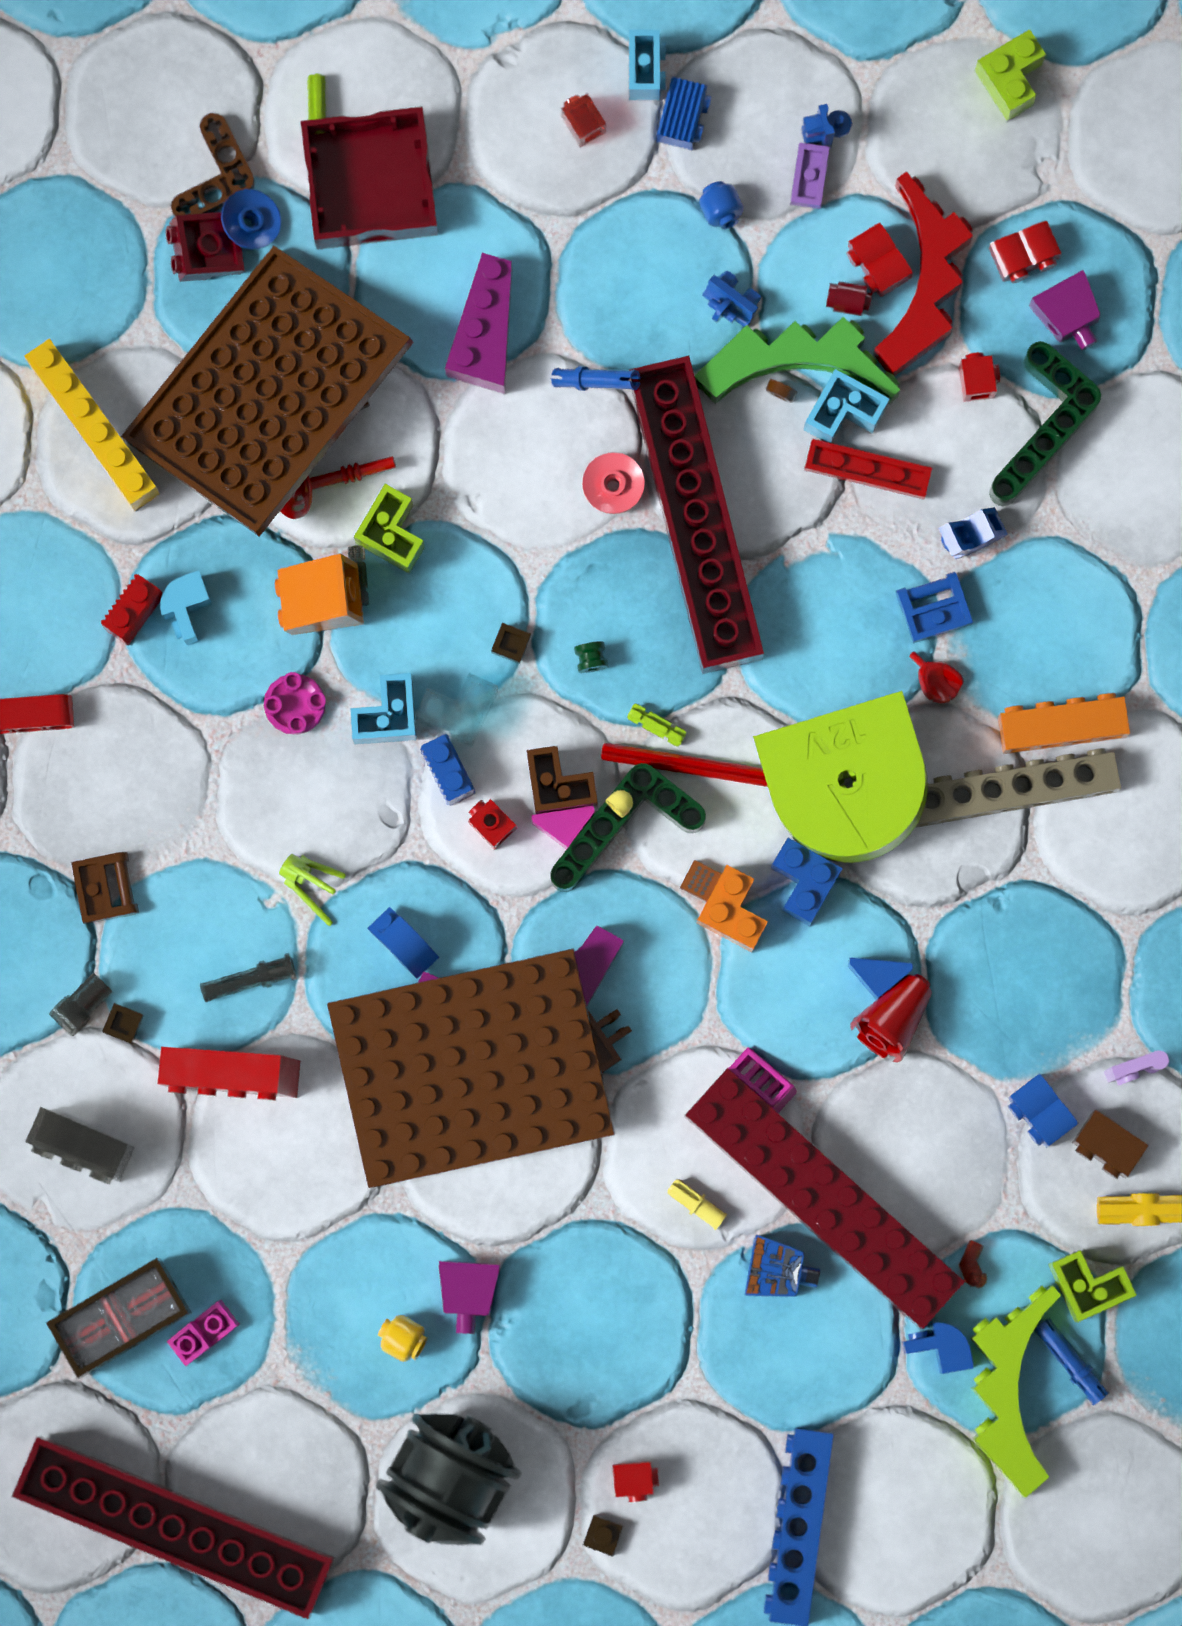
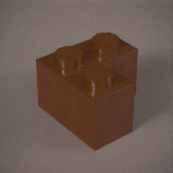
M558 746L526 750L536 814L588 806L598 807L593 772L562 776Z

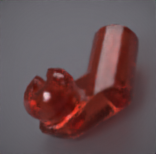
M969 1240L959 1262V1269L965 1282L970 1287L982 1288L987 1283V1275L982 1273L977 1261L984 1246L972 1240Z

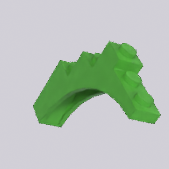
M844 317L817 342L814 340L816 335L807 325L803 324L800 326L794 321L769 346L766 344L768 339L757 328L752 330L746 325L695 375L697 387L714 404L718 403L734 389L755 378L779 371L800 369L833 373L836 369L890 399L889 405L899 396L901 390L898 387V380L890 372L886 371L883 373L876 366L877 360L867 350L863 352L860 350L865 341L864 331L854 320L848 322Z

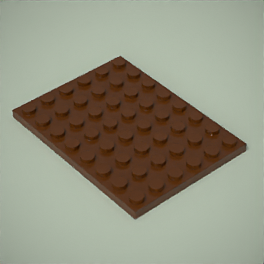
M273 245L121 435V438L260 537L414 342L399 329Z
M574 948L327 1003L368 1188L615 1135Z

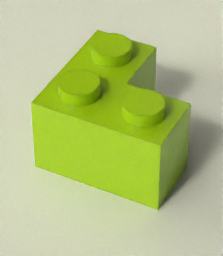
M1030 29L978 59L975 67V73L1006 121L1032 107L1037 96L1026 80L1025 75L1043 65L1046 53Z
M384 484L354 535L357 545L409 574L425 548L422 539L401 528L413 508L412 498Z
M1081 1250L1048 1264L1074 1322H1080L1137 1296L1123 1266L1093 1278Z

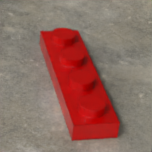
M811 439L804 471L924 500L932 468Z

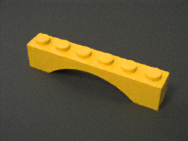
M50 338L24 355L30 367L79 432L132 509L137 511L157 497L160 493L153 481Z

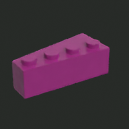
M482 252L445 366L446 377L505 394L512 261Z

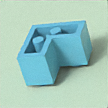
M835 369L805 421L804 431L822 441L832 443L844 420L847 419L873 433L890 399Z
M411 673L380 675L382 706L350 708L352 740L354 744L417 740L413 678Z

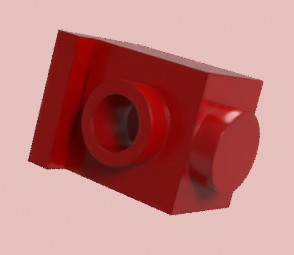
M491 799L487 803L480 800L468 812L472 816L468 823L494 850L517 829V825ZM489 815L496 818V823L493 826H487L484 823V819Z

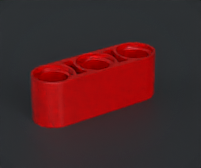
M58 694L0 699V734L62 730L74 727L72 695Z

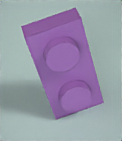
M799 142L790 205L815 209L821 208L829 154L828 146Z

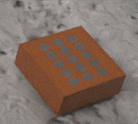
M694 860L680 889L707 902L721 873Z

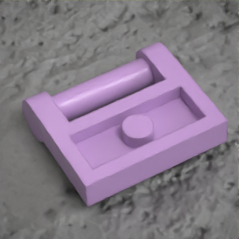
M1159 1050L1110 1067L1104 1073L1108 1083L1116 1080L1119 1086L1140 1078L1138 1073L1144 1070L1152 1074L1164 1069L1169 1063V1057L1164 1051Z

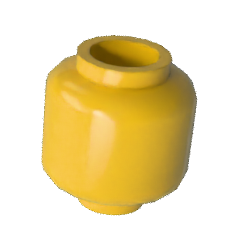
M398 1315L392 1321L386 1319L378 1332V1336L382 1338L381 1350L401 1362H407L411 1358L416 1360L427 1342V1337L424 1336V1327L404 1315Z

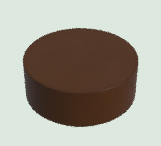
M773 379L769 380L765 388L769 394L789 403L794 401L798 393L795 389Z

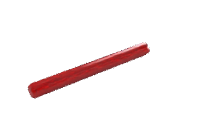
M604 743L602 746L601 759L604 761L629 765L645 763L654 769L768 787L763 769L759 767L611 743Z

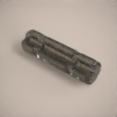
M360 545L348 547V558L358 563L363 607L369 604L368 591H366L368 588L366 563L363 562L365 560V549Z

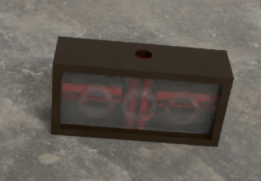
M155 1258L49 1320L46 1324L76 1377L83 1378L192 1314L161 1258Z

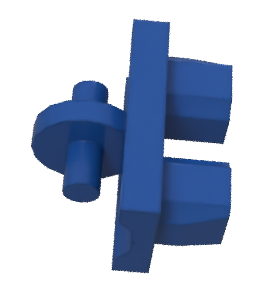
M828 104L818 105L817 114L803 117L801 132L804 143H821L822 146H828L831 149L834 137L842 138L850 132L852 127L850 115L842 110H835L828 115Z
M728 270L720 276L714 274L709 279L708 286L702 296L709 300L707 305L716 311L712 316V320L716 323L724 317L731 323L735 320L745 327L751 323L758 309L757 306L761 295L753 289H747L743 295L734 289L738 283L737 277Z

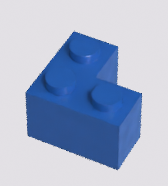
M787 838L771 866V869L797 883L782 911L810 926L843 868L794 840Z

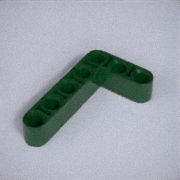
M1035 342L1029 347L1024 357V366L1033 377L1062 401V404L993 480L989 495L993 503L998 506H1007L1015 501L1093 414L1101 401V391L1098 386L1046 342ZM1037 352L1045 355L1047 362L1042 365L1036 364L1032 360L1031 355ZM1060 372L1067 374L1070 378V383L1066 385L1059 384L1055 380V374ZM1080 393L1090 394L1093 397V404H1082L1078 399V395ZM1062 415L1069 416L1073 421V426L1069 428L1062 427L1058 423V417ZM1047 438L1052 442L1053 448L1048 451L1042 450L1038 446L1037 440ZM1022 460L1028 461L1032 465L1033 471L1022 473L1017 468V463ZM1000 483H1006L1012 488V494L1002 496L998 493L996 486Z
M645 763L635 765L612 792L624 790L631 795L633 806L630 812L622 818L605 801L551 869L550 879L553 887L560 892L573 890L644 801L682 831L692 834L699 832L705 824L706 813L704 808L652 766ZM638 772H646L651 776L652 780L649 785L640 787L634 782V776ZM664 791H670L675 795L676 801L670 806H664L658 800L659 794ZM694 810L700 815L701 819L696 825H688L683 821V814L686 811ZM601 820L610 822L613 827L612 831L605 836L599 835L594 828L597 822ZM585 844L592 848L593 854L589 859L581 860L575 855V850L579 845ZM559 870H570L574 876L573 880L569 884L558 883L555 876Z

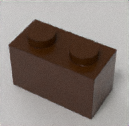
M1097 1110L1092 1111L1072 1141L1077 1146L1075 1151L1089 1161L1094 1157L1104 1164L1101 1169L1115 1179H1118L1119 1176L1123 1178L1128 1177L1149 1146Z

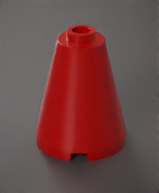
M908 974L858 1014L850 1023L851 1030L856 1027L860 1032L857 1036L858 1040L878 1056L885 1059L889 1054L895 1057L892 1062H901L907 1053L932 995L929 981L919 974L914 976Z

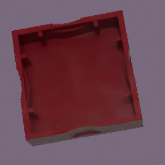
M423 106L379 111L362 117L337 116L300 121L316 250L438 235ZM317 131H325V133L315 134Z

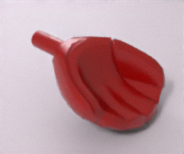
M915 651L910 654L909 657L920 667L918 670L919 683L927 699L936 703H947L958 695L959 690L964 684V678L953 666L942 661L925 662Z

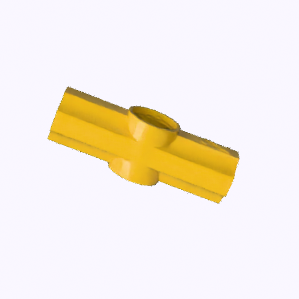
M1159 1193L1131 1194V1196L1097 1197L1098 1224L1159 1226L1160 1223H1182V1195L1159 1196Z

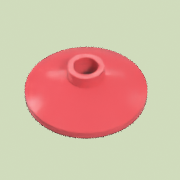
M614 452L605 453L596 457L587 466L582 480L583 492L588 502L595 509L607 514L623 513L633 508L643 494V472L640 466L629 456ZM610 481H617L619 488L612 491L607 485Z

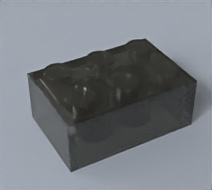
M40 1107L25 1141L33 1145L31 1152L50 1160L53 1159L54 1155L61 1157L62 1159L59 1164L81 1172L83 1167L91 1170L89 1177L109 1185L112 1180L121 1181L135 1147L42 1107Z

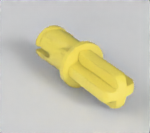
M676 1179L667 1191L668 1195L690 1210V1215L694 1213L712 1226L714 1230L720 1226L727 1216V1213H724L705 1199L706 1195L704 1193L701 1196L680 1179Z

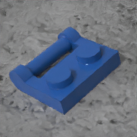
M955 571L946 574V578L908 590L906 588L896 590V596L913 643L973 624ZM949 589L953 597L915 609L911 605V601Z

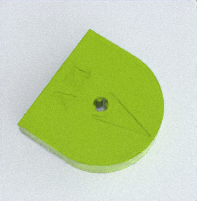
M902 691L753 736L770 796L783 826L797 843L827 860L855 863L880 857L899 846L912 833L923 814L928 794L927 771ZM851 777L852 780H856L851 788H847L845 785L841 786V784L845 783L846 778Z

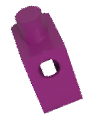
M1084 270L1032 297L1029 304L1030 308L1060 343L1074 336L1081 350H1085L1098 342L1090 327L1098 323L1101 315Z
M439 1261L443 1311L448 1314H457L456 1333L475 1334L476 1315L489 1316L500 1265Z

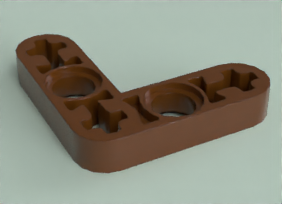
M218 113L205 115L200 121L199 127L202 137L221 174L174 197L171 202V210L174 217L176 215H185L183 211L177 212L181 209L180 204L182 202H186L187 205L196 203L194 196L199 194L204 208L200 209L197 203L190 207V214L213 213L223 208L224 203L233 193L243 189H254L255 181L253 174L226 120ZM214 122L215 125L221 124L218 129L222 141L218 143L212 131L206 132L209 130V123ZM226 147L232 148L236 152L234 160L228 163L221 161L218 157L219 152ZM237 167L243 179L249 178L245 181L246 186L244 188H241L239 185L233 186L236 183V179L232 169ZM212 187L218 188L222 192L220 200L214 203L208 202L204 198L206 190Z

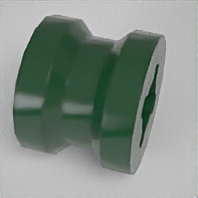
M590 642L574 647L575 655L579 657L580 661L577 665L578 673L595 672L609 667L608 660L603 656V651L605 650L604 642Z

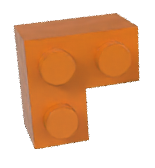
M726 865L697 920V924L752 953L768 921L741 908L755 879Z

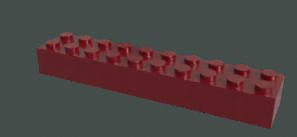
M690 356L629 369L630 371L637 370L640 373V379H629V381L640 382L639 388L632 390L702 674L763 660L764 651Z
M728 1068L685 1114L684 1117L920 1330L924 1329L965 1282Z
M43 1436L36 1437L11 1496L307 1620L312 1616L335 1559L331 1555Z

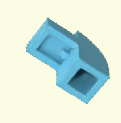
M198 570L173 580L165 588L160 602L162 617L165 621L176 617L177 620L171 622L177 639L183 638L186 645L199 642L189 612L212 605L200 571Z

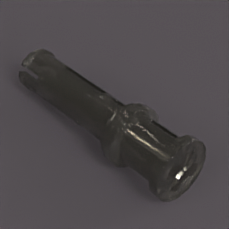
M288 952L284 954L283 958L269 962L262 960L254 968L212 981L200 983V989L204 1001L209 1002L262 985L263 988H270L272 983L289 978L293 981L297 979V974L292 957Z

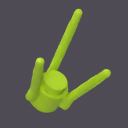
M293 853L290 854L279 871V875L286 879L284 884L291 888L328 926H331L333 924L332 920L297 883L303 885L308 880L330 894H335L336 890L311 874V868L342 879L346 877V874L314 862L304 855L299 858Z

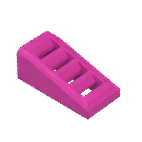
M749 1047L728 1068L777 1113L797 1093L795 1086ZM753 1060L756 1064L744 1076L741 1073L742 1070ZM763 1069L765 1072L753 1084L751 1080ZM772 1077L775 1081L765 1090V1092L761 1091V1088ZM782 1086L783 1089H782V1090L776 1095V1097L772 1100L771 1097H772V1096L776 1093V1091Z

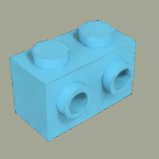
M629 30V100H660V90H666V71H660V60H666V42H660V30Z

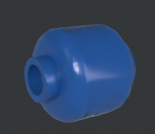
M717 181L706 186L702 191L703 194L700 197L699 205L708 224L713 227H721L722 229H729L735 226L744 210L735 187L728 183L725 184L724 181Z

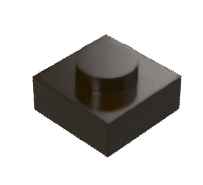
M502 623L491 653L520 664L531 638V633Z
M114 1003L102 1032L133 1044L144 1015Z
M593 1515L582 1546L613 1557L623 1525Z

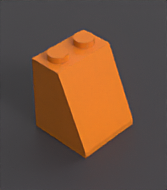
M335 554L278 569V579H275V591L281 599L282 608L278 610V620L285 632L297 635L364 625L358 563L342 554Z

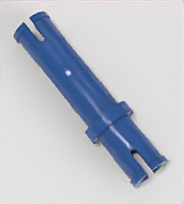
M578 366L576 369L554 368L551 373L552 376L562 377V379L551 378V383L555 388L575 387L576 390L587 391L589 388L637 390L640 386V382L629 381V379H640V373L637 370H589L588 367Z
M1050 1317L1034 1329L1071 1376L1069 1380L1073 1385L1075 1383L1078 1385L1093 1406L1109 1394L1093 1374L1091 1365H1086L1079 1357L1074 1348L1051 1321Z

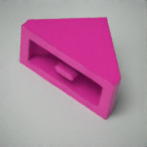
M594 806L532 815L533 826L567 850L595 815Z

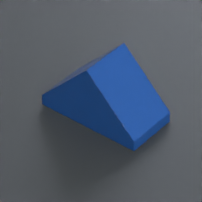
M850 957L848 967L874 999L877 1000L913 970V963Z

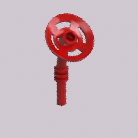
M391 456L361 465L356 462L353 467L351 464L347 465V468L341 466L338 471L310 478L308 475L280 512L290 519L302 518L311 507L313 489L344 482L346 485L349 484V480L353 483L356 478L358 481H361L364 476L396 468L394 457ZM305 504L301 510L294 509L295 506Z

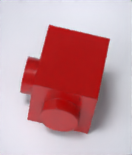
M982 352L965 355L966 359H961L959 364L963 401L969 402L995 398L997 393L996 383L1000 382L999 365L993 364L992 355L984 356Z
M651 1461L612 1464L615 1498L628 1497L629 1502L648 1501L647 1495L654 1494L653 1487H659L658 1467L651 1468Z

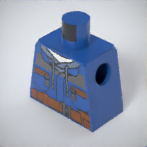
M755 1235L744 1295L797 1297L799 1284L817 1288L820 1269L802 1265L805 1252Z

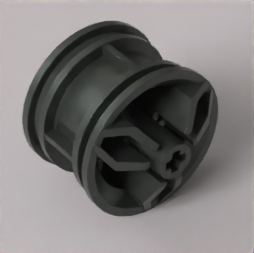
M414 1414L411 1421L418 1426L419 1431L409 1429L396 1457L386 1471V1474L392 1480L378 1479L375 1485L376 1488L382 1493L386 1504L397 1520L414 1537L426 1543L433 1541L445 1545H483L486 1538L479 1532L478 1527L488 1529L491 1524L490 1521L503 1497L510 1489V1483L504 1478L519 1479L521 1471L515 1467L509 1452L500 1439L493 1435L491 1432L492 1428L469 1415L464 1418L456 1414Z

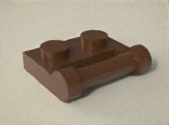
M118 852L71 862L83 924L139 914L138 904H134L127 862H129L128 852ZM114 865L122 906L113 907L105 866Z

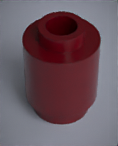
M838 281V284L830 283L826 307L833 308V312L862 317L863 311L869 312L872 293L866 292L867 286L842 281Z

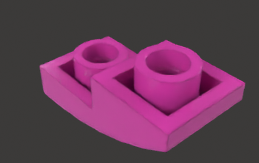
M219 1300L166 1342L183 1364L188 1366L238 1327L240 1323L223 1301Z

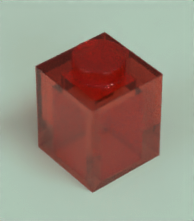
M588 93L581 97L574 95L564 102V107L561 108V117L579 147L606 133V122Z

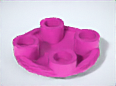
M290 672L285 676L279 677L269 686L264 697L263 706L266 717L274 728L285 734L299 735L309 732L320 723L325 713L326 699L322 689L315 680L296 672Z

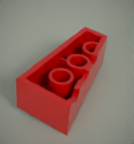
M161 1047L157 1084L167 1086L169 1093L187 1094V1089H198L197 1095L216 1096L217 1091L228 1092L227 1097L246 1099L247 1094L258 1095L257 1099L276 1101L277 1096L297 1098L301 1061L282 1055Z

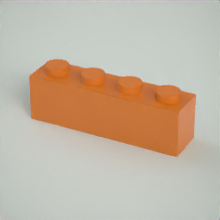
M1116 693L1098 695L1095 701L1085 702V697H1077L1066 700L1067 704L1058 706H1054V701H1047L1035 704V709L1023 710L1022 705L1004 708L1005 713H1000L998 716L1003 754L1127 738L1130 734L1125 697L1116 698Z

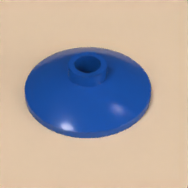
M243 189L233 193L223 205L221 212L223 228L228 237L237 245L247 249H261L271 244L278 236L281 228L280 212L274 201L266 194L254 189ZM243 219H249L252 223V227L247 226L244 223Z

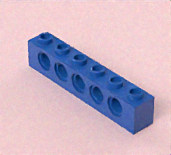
M794 1428L793 1434H787L785 1453L791 1454L789 1466H783L781 1485L786 1486L785 1498H779L776 1517L782 1518L781 1530L774 1531L772 1549H776L778 1552L776 1563L770 1562L768 1581L773 1582L772 1595L766 1594L763 1612L764 1614H769V1622L808 1626L834 1436L832 1433ZM804 1453H810L815 1458V1466L808 1472L801 1471L797 1464L798 1458ZM800 1485L809 1487L811 1491L809 1501L803 1504L797 1503L793 1497L795 1488ZM797 1517L803 1518L807 1524L806 1531L799 1536L793 1535L789 1531V1523ZM798 1550L801 1552L803 1559L798 1567L791 1568L785 1564V1555L788 1551ZM786 1582H793L798 1586V1594L791 1600L784 1599L780 1594V1589Z

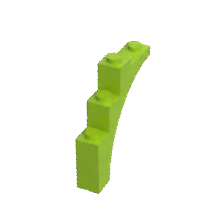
M1041 1285L1028 1297L1031 1302L1024 1309L1017 1306L1004 1317L1007 1321L1004 1326L997 1318L989 1321L985 1317L972 1328L975 1334L970 1338L995 1367L991 1371L986 1367L975 1376L973 1380L976 1384L971 1389L996 1417L993 1421L989 1417L982 1421L974 1429L977 1435L972 1439L1023 1498L1028 1497L1049 1478L1044 1468L1036 1459L1024 1433L1019 1411L1018 1380L1022 1357L1032 1332L1044 1313L1061 1296L1054 1286H1049L1045 1289Z

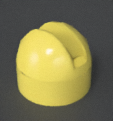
M617 790L605 800L609 807L622 818L630 812L633 806L631 795L624 790Z

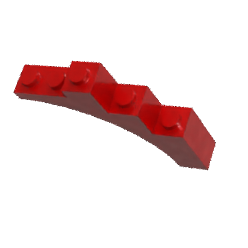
M907 171L897 178L895 188L906 203L916 227L920 248V276L916 293L906 314L893 332L875 347L873 356L884 370L890 372L894 377L951 334L953 327L950 324L953 323L952 319L943 308L938 310L937 306L961 289L963 283L961 278L963 275L953 262L949 264L947 261L971 244L973 238L971 233L973 229L970 223L963 216L959 218L955 212L944 219V211L935 200L930 201L924 194L925 187L916 176L912 178Z

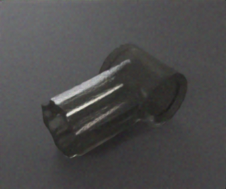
M93 973L71 996L67 995L58 1002L49 1015L73 1037L91 1019L90 1015L113 991Z

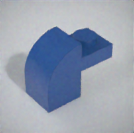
M995 507L981 509L961 521L949 522L938 528L942 535L941 541L944 548L955 559L970 555L1008 535Z
M391 907L385 910L367 928L416 979L439 958L421 936Z
M931 1323L933 1336L928 1337L927 1331L908 1334L909 1340L902 1341L904 1354L935 1349L940 1374L974 1368L970 1346L966 1337L961 1331L949 1324Z

